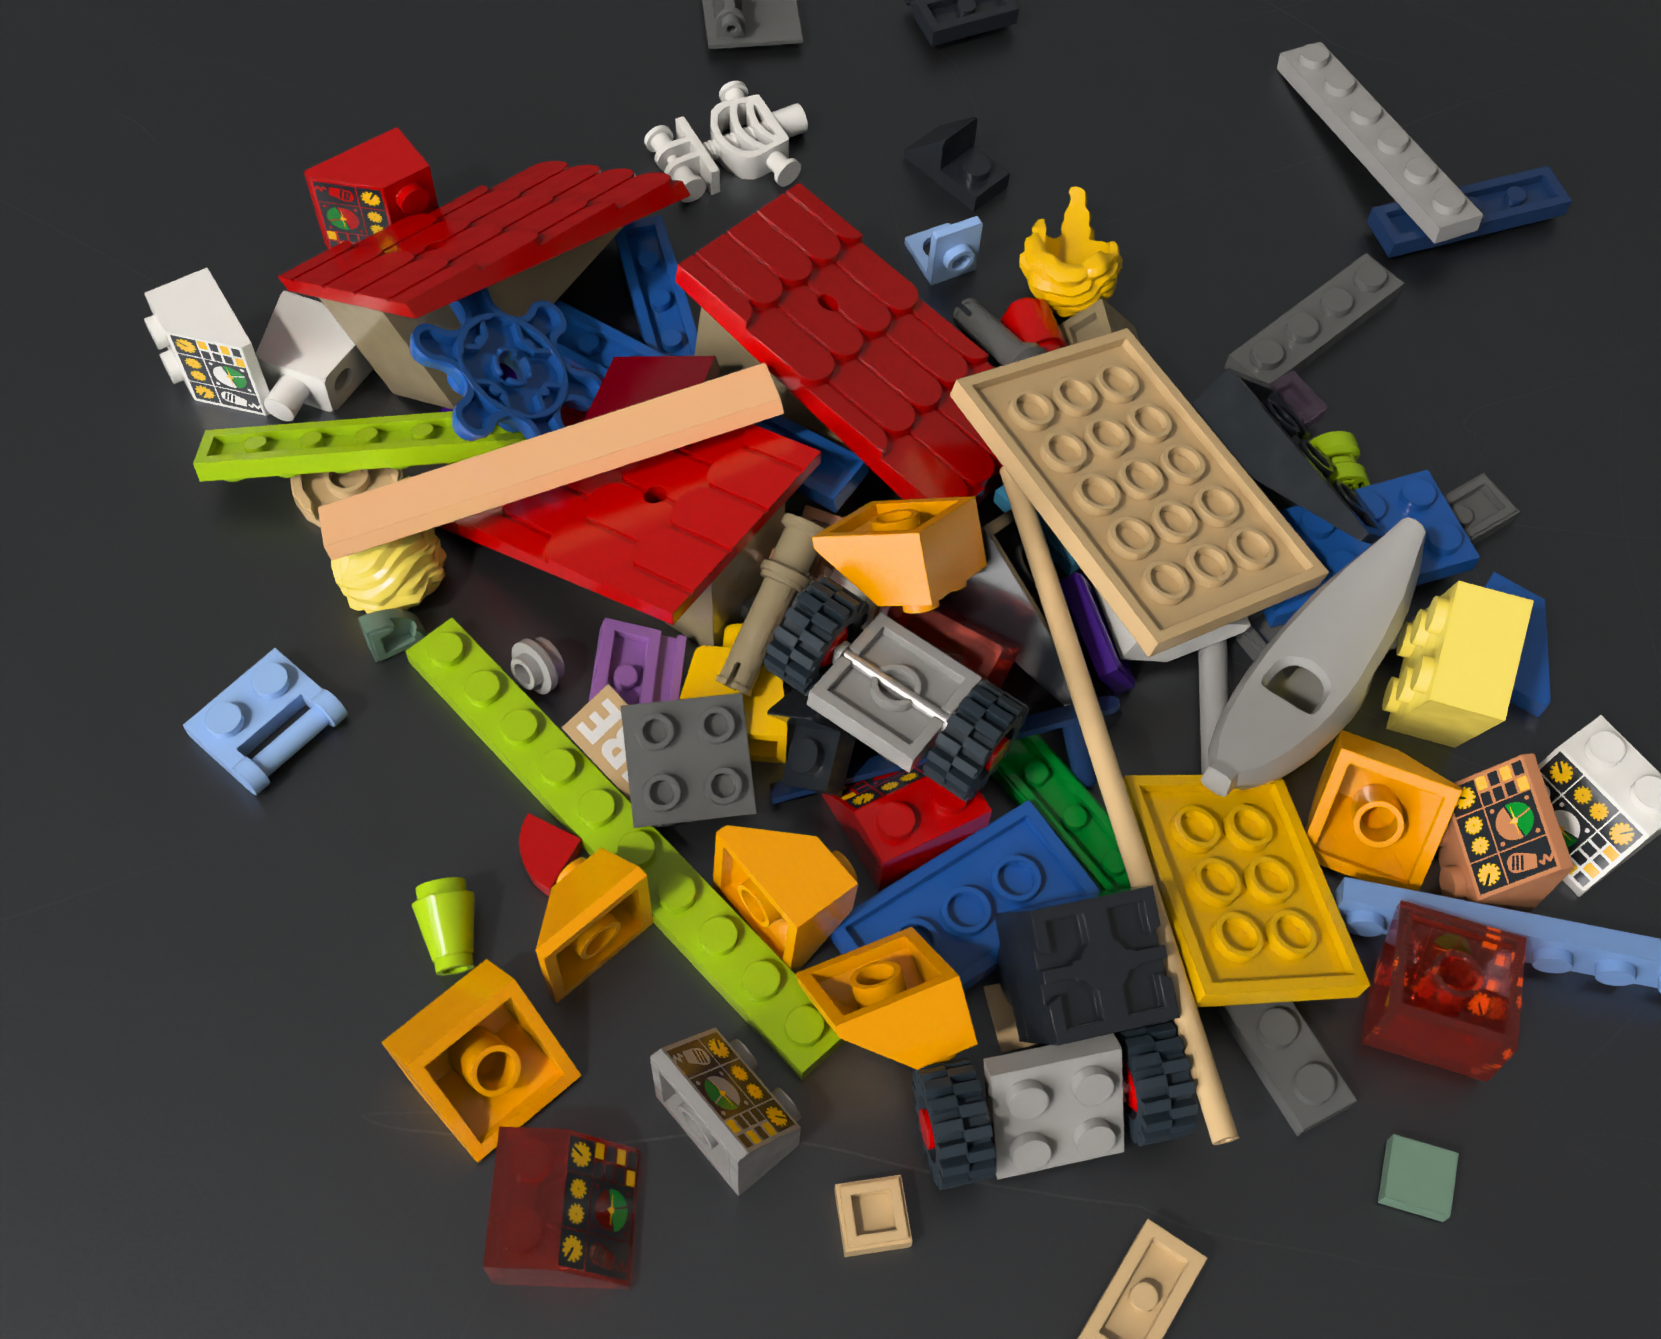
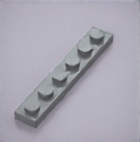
M1322 42L1307 44L1303 47L1280 53L1277 70L1434 244L1478 230L1483 217L1479 209Z

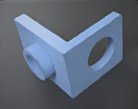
M978 216L951 225L950 223H945L905 237L904 244L930 285H934L976 270L983 223ZM931 242L928 256L924 252L923 247Z

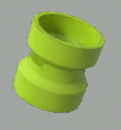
M1332 431L1321 434L1310 441L1321 453L1323 452L1328 455L1337 467L1330 475L1333 482L1340 480L1352 490L1370 486L1365 467L1357 463L1361 454L1356 437L1352 433Z

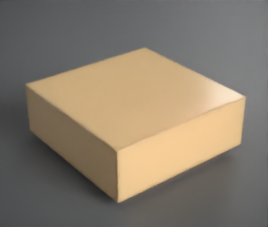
M901 1175L835 1184L834 1192L844 1257L911 1247L912 1236Z

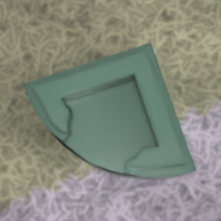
M385 609L358 617L367 646L376 662H381L409 649L428 635L420 619L414 613L407 610Z

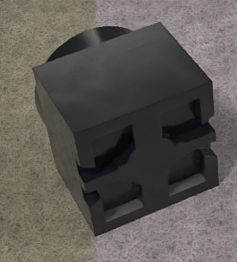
M1153 885L1111 889L994 913L1000 941L997 953L998 979L1003 994L1013 1007L1020 1042L1059 1046L1180 1018L1173 981L1171 977L1166 976L1162 960L1168 958L1165 945H1159L1156 929L1161 923Z

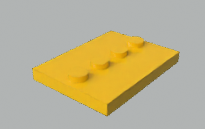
M1125 775L1123 777L1197 1007L1358 998L1370 986V982L1283 778L1248 790L1234 788L1226 797H1223L1204 786L1201 782L1203 775Z

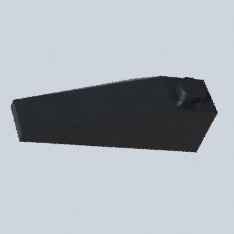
M1228 368L1191 404L1250 477L1361 542L1373 544L1385 535L1357 494L1342 481H1332L1330 475L1337 467L1328 455L1323 452L1321 453L1307 441L1313 434L1271 384Z
M1010 509L981 527L987 566L966 580V587L950 592L944 598L951 600L960 614L1064 706L1073 704L1013 512ZM1066 600L1067 607L1076 631L1074 617ZM1080 644L1096 696H1114L1113 691L1098 677L1085 644ZM1121 709L1103 717L1108 731L1123 714Z

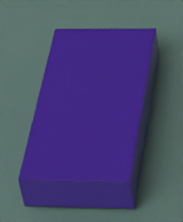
M1077 572L1059 580L1098 677L1116 695L1134 688L1135 678L1127 660L1120 659L1094 587L1082 574Z

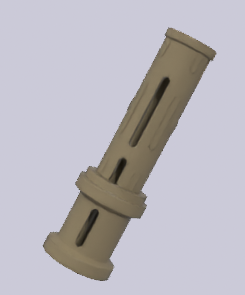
M785 513L781 520L785 528L771 558L763 559L760 565V576L764 580L726 662L715 681L733 690H738L749 697L753 693V687L764 666V658L769 654L766 652L768 644L776 638L773 633L778 625L784 623L786 619L784 615L789 607L792 606L796 595L808 590L809 584L812 583L808 576L819 555L813 547L812 536L821 532L824 528L790 513Z

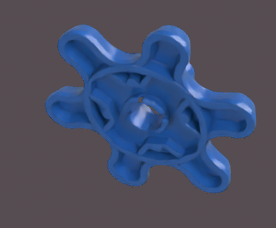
M484 288L450 303V307L456 314L461 328L447 330L434 324L424 323L418 325L411 334L409 350L413 359L425 367L445 372L451 388L458 394L463 395V399L454 407L452 428L460 438L467 441L486 438L493 432L496 423L508 432L516 433L520 431L526 439L564 428L565 425L561 420L560 414L561 407L564 406L587 412L602 383V380L595 374L573 368L561 358L557 350V339L566 330V318L556 305L548 301H536L529 307L526 315L516 317L501 311L493 302L488 289ZM499 363L511 367L515 371L518 380L508 377L504 381L501 378L503 371Z

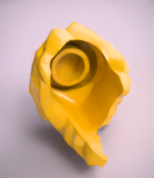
M1076 186L1071 187L1068 192L1071 200L1064 213L1061 235L1057 238L1047 236L1045 219L1037 220L1032 227V234L1024 242V252L1020 254L1019 267L1027 278L1029 289L1036 298L1046 300L1052 312L1060 317H1073L1077 313L1088 309L1101 298L1105 301L1111 298L1116 288L1117 276L1121 273L1123 261L1119 252V246L1115 241L1107 243L1104 241H1094V230L1090 226L1092 214L1086 208L1088 202L1087 194L1082 188Z

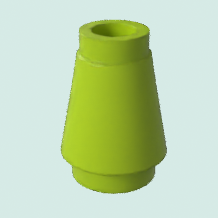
M461 877L440 878L420 884L415 889L417 900L411 906L431 960L435 965L436 975H453L473 969L475 893L468 891L466 879Z

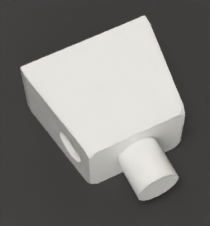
M285 290L282 292L256 352V357L270 391L264 401V407L270 414L283 421H292L303 404L328 412L338 410L374 368L322 302Z

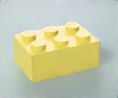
M1458 581L1443 595L1435 596L1428 608L1425 610L1420 609L1412 623L1406 621L1400 632L1396 647V655L1404 657L1399 678L1391 677L1383 698L1382 710L1390 712L1386 729L1456 748L1504 722L1534 600Z

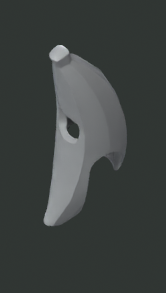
M1409 517L1400 520L1384 536L1324 583L1292 615L1260 652L1232 693L1216 724L1208 748L1209 768L1201 778V782L1205 787L1219 796L1226 797L1234 788L1248 790L1275 782L1314 757L1359 712L1370 689L1374 673L1396 639L1410 609L1421 569L1426 538L1425 529L1420 522Z

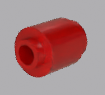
M1031 297L1018 299L1008 307L1000 322L1023 342L1037 343L1046 352L1067 346L1048 302L1044 299Z

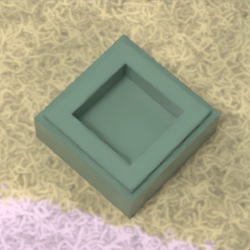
M1393 1134L1386 1143L1378 1203L1444 1222L1451 1217L1459 1153Z

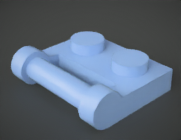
M274 648L184 723L183 727L200 747L252 794L257 795L270 784L268 777L327 725L332 727L338 725L348 716V712L332 693L318 686L280 651ZM305 705L310 708L254 758L246 757Z

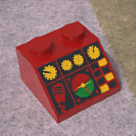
M398 127L304 171L324 243L328 249L345 240L354 245L403 218L416 214H428L439 208L430 165Z
M925 763L915 766L910 773L903 769L844 785L841 797L822 795L875 887L880 892L988 826L992 809L980 790H978L974 798L965 802L924 775L923 766Z

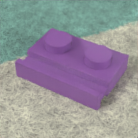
M605 618L599 631L589 701L607 684L628 705L678 700L687 636L678 635L677 638L661 635V630Z

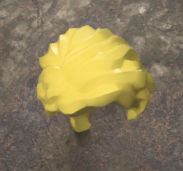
M431 528L332 560L331 568L335 582L341 588L343 595L347 596L350 608L357 611L365 610L367 614L385 609L408 610L410 607L418 606L426 596L433 593L439 587L442 579L445 577L443 565L447 554L441 548L440 539L435 535V528Z

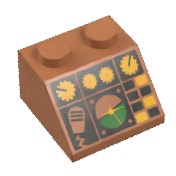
M1534 753L1519 755L1454 783L1461 787L1462 792L1436 851L1441 868L1439 882L1443 896L1531 913L1574 868Z

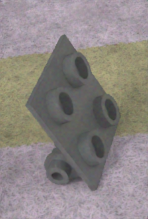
M702 0L708 49L803 43L797 0Z
M742 693L620 706L634 828L649 826L654 828L676 825L675 823L757 814Z

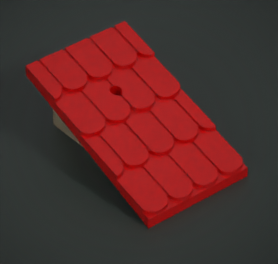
M546 161L535 164L490 189L487 186L480 185L428 214H416L403 218L354 245L345 240L277 277L288 291L318 297L393 394L454 410L455 405L463 399V395L458 394L451 388L447 380V374L419 364L410 354L411 334L418 325L424 323L434 324L447 330L461 328L456 314L450 307V303L484 288L488 289L493 302L501 311L516 317L526 315L529 307L536 301L544 300L554 304L625 225L691 195L683 181L672 180L671 176L666 173L652 172L637 176L634 171L626 168L611 169L603 172L597 165L586 164L570 168L563 161Z
M801 183L796 184L787 190L786 194H781L759 209L756 214L753 213L727 231V234H722L695 252L694 256L691 255L677 265L675 282L701 306L694 356H716L721 369L718 378L766 363L781 399L784 414L781 415L855 453L903 500L975 496L978 506L1002 481L1000 469L1003 465L950 397L957 379L994 369L987 362L989 355L920 299L916 287L862 243L863 234Z
M562 406L560 410L561 420L565 427L583 422L587 412ZM751 424L748 427L745 426L690 444L688 449H674L438 527L660 619L700 646L722 647L724 629L731 624L743 623L740 619L742 603L757 594L764 578L760 576V565L763 559H769L772 549H775L784 530L781 520L785 514V502L821 463V451Z

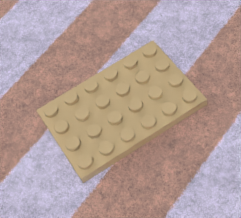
M1128 328L956 380L950 397L1148 657L1316 588L1328 575L1329 571Z

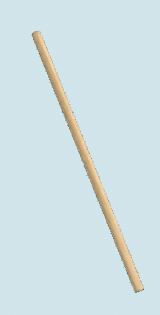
M1002 466L1000 469L1001 478L1131 888L1153 885L1161 923L1156 929L1159 945H1165L1168 957L1162 959L1166 976L1172 978L1180 1018L1173 1019L1178 1037L1181 1038L1184 1045L1185 1058L1188 1057L1191 1065L1190 1075L1195 1082L1196 1094L1212 1144L1220 1145L1238 1139L1239 1135L1036 508L1004 466Z

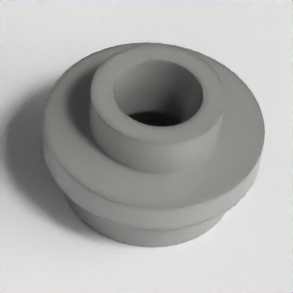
M537 637L533 640L522 639L512 647L511 671L522 687L528 690L532 689L539 694H547L556 688L558 679L565 673V666L559 651L549 640L543 637Z

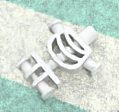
M731 81L720 89L719 98L721 103L711 110V140L701 143L684 116L675 119L676 140H673L672 131L665 125L652 128L644 139L647 149L651 152H656L655 162L664 173L670 175L672 180L683 181L691 196L681 201L689 203L699 199L704 194L706 187L711 195L720 192V170L713 160H717L725 170L741 179L753 180L772 171L775 173L774 180L780 186L791 184L798 177L801 171V164L795 158L789 159V138L807 132L808 122L800 104L796 103L771 112L760 95L748 96V89L743 82ZM730 128L729 134L722 135L725 130Z

